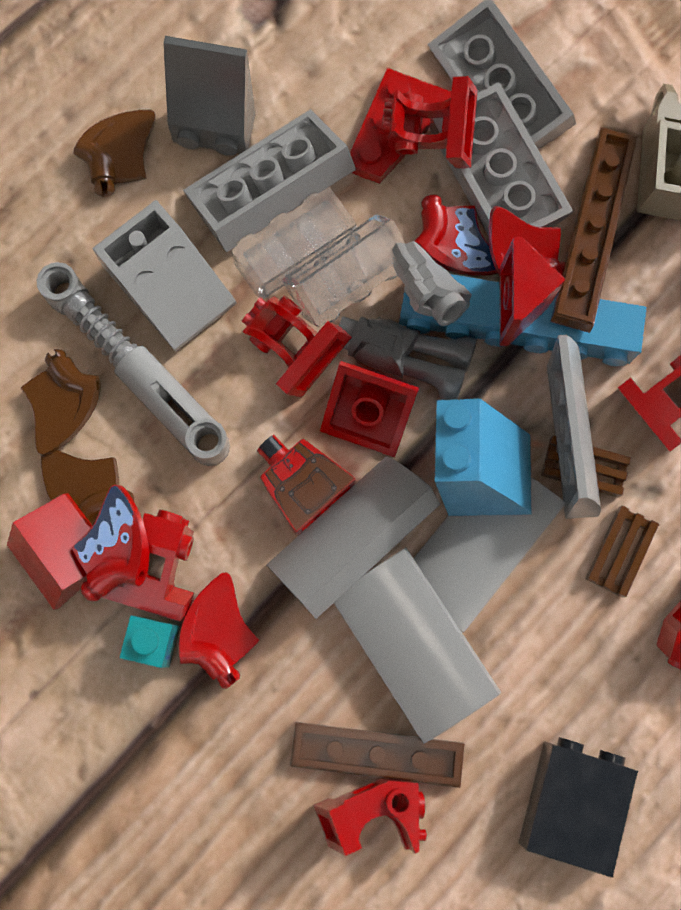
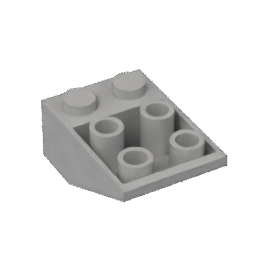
M157 200L153 201L92 248L103 268L175 352L237 304L234 297L184 231Z

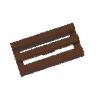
M553 435L549 441L541 476L561 481L560 469L552 467L553 462L559 463V455L556 452L557 437ZM593 447L594 459L617 465V469L595 463L596 474L614 479L613 484L597 480L599 492L617 498L623 496V483L627 479L628 472L626 470L627 466L630 465L631 457Z
M623 505L618 507L585 579L622 598L627 597L659 523L653 520L649 521L644 518L645 516L633 513ZM624 520H627L631 523L604 579L599 575ZM641 527L644 529L619 585L614 584Z

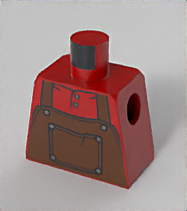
M272 435L257 449V452L270 465L260 476V479L297 537L355 485V478L348 471L305 439H301L288 450L275 435Z

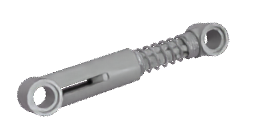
M56 262L43 267L37 277V288L49 305L57 312L68 316L73 321V324L80 325V331L87 333L89 340H95V347L102 348V354L109 356V362L115 366V374L188 450L196 461L206 466H214L223 462L229 454L230 442L222 425L207 413L146 347L137 346L135 343L131 344L129 342L130 337L122 335L123 329L115 328V321L110 322L108 314L101 313V306L95 307L94 299L89 295L87 288L81 283L70 266ZM70 283L65 292L54 294L55 289L60 284ZM170 400L193 422L190 427L167 404ZM208 434L216 435L219 440L214 449L210 451L198 449L199 440L203 436Z

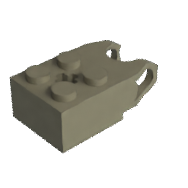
M664 83L656 94L652 114L643 128L637 212L681 221V104L674 87Z

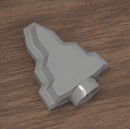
M415 241L406 244L396 243L392 248L394 257L393 267L398 277L405 284L404 291L410 298V305L415 312L432 316L441 326L452 324L460 318L469 308V301L472 295L465 286L458 283L446 269L435 263L429 254Z

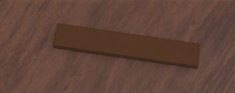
M602 127L598 132L562 273L566 280L557 293L550 321L552 323L588 333L591 332L594 326L637 142L636 136Z

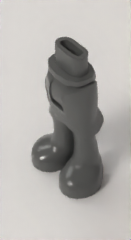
M342 317L339 326L352 337L343 347V349L348 350V356L354 357V359L368 367L390 373L403 379L404 375L424 381L436 387L440 400H458L465 373L468 371L476 348L477 338L463 336L455 340L420 334L419 330L403 327L391 319H383L381 317L367 319L360 317L359 321ZM412 351L420 352L444 360L453 367L410 357L409 355Z

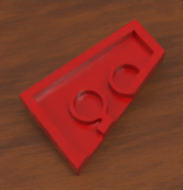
M387 68L350 151L356 169L351 173L380 184L406 156L396 153L395 147H387L388 134L381 133L385 98L393 99L394 91L399 90L402 94L414 93L423 97L422 103H437L448 100L451 97V91ZM423 118L421 134H426L430 130L431 118Z

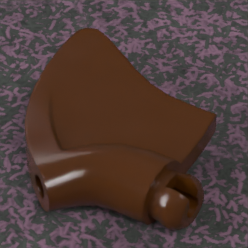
M150 109L134 110L110 116L90 127L76 143L73 154L88 165L91 183L94 184V192L98 196H111L115 192L114 184L117 182L146 179L144 150L155 124L156 115L154 111Z
M54 349L56 354L53 356L47 353L45 357V362L48 365L47 369L21 387L33 408L36 450L42 456L51 455L78 434L93 414L100 395V377L80 372L72 359L67 357L62 349Z
M59 450L49 456L41 455L42 476L50 501L64 493H69L93 526L108 490L113 485H119L116 458L87 460L71 456ZM127 490L128 493L130 494V496L132 497L133 501H134V495H133V493H132L131 491Z

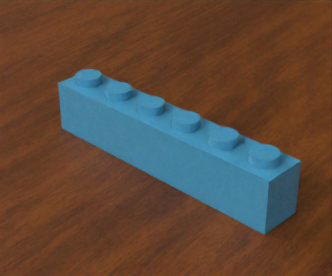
M451 274L472 295L469 301V308L455 322L446 326L439 325L432 316L415 312L410 305V298L404 291L399 318L401 326L419 330L420 334L429 333L430 330L443 332L451 339L471 336L484 339L488 345L504 347L500 346L499 282ZM556 295L548 309L510 343L524 346V349L528 352L546 353L548 350L553 351L558 335L567 334L577 343L581 360L592 357L603 359L602 362L606 365L625 366L627 363L630 364L642 351L647 307L600 299L594 326L591 332L588 333L550 322Z

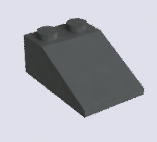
M165 36L163 45L167 123L173 143H178L187 149H197L198 147L213 149L227 156L241 154L247 150L256 116L247 49Z

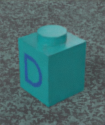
M131 615L119 658L159 668H170L180 626Z

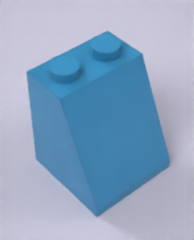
M482 399L437 400L435 484L448 516L532 515L531 436Z

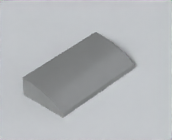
M484 0L427 44L451 80L457 76H469L478 92L496 83H500L537 149L548 144L576 125L573 112L493 0Z
M496 83L478 92L471 168H455L447 159L446 161L471 206H475L476 215L489 236L490 212L495 206L505 208L530 225L554 227L572 215L573 209L501 84ZM443 118L430 119L431 134L442 133ZM440 149L446 159V149Z
M310 109L183 191L223 249L228 252L356 169L348 146Z
M567 334L558 335L547 365L554 430L557 437L563 501L566 502L564 505L565 519L599 517L601 505L580 350L577 343Z
M386 456L274 557L267 566L317 619L433 512L440 503L431 486L405 466Z
M532 477V515L448 516L413 558L462 633L466 631L566 504L565 501Z
M404 548L364 574L334 602L424 744L500 695L501 691L407 548Z

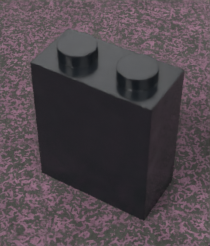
M562 737L558 738L557 745L544 741L518 843L526 851L613 878L638 771L624 766L626 757L604 750H600L598 758L582 753L584 744Z

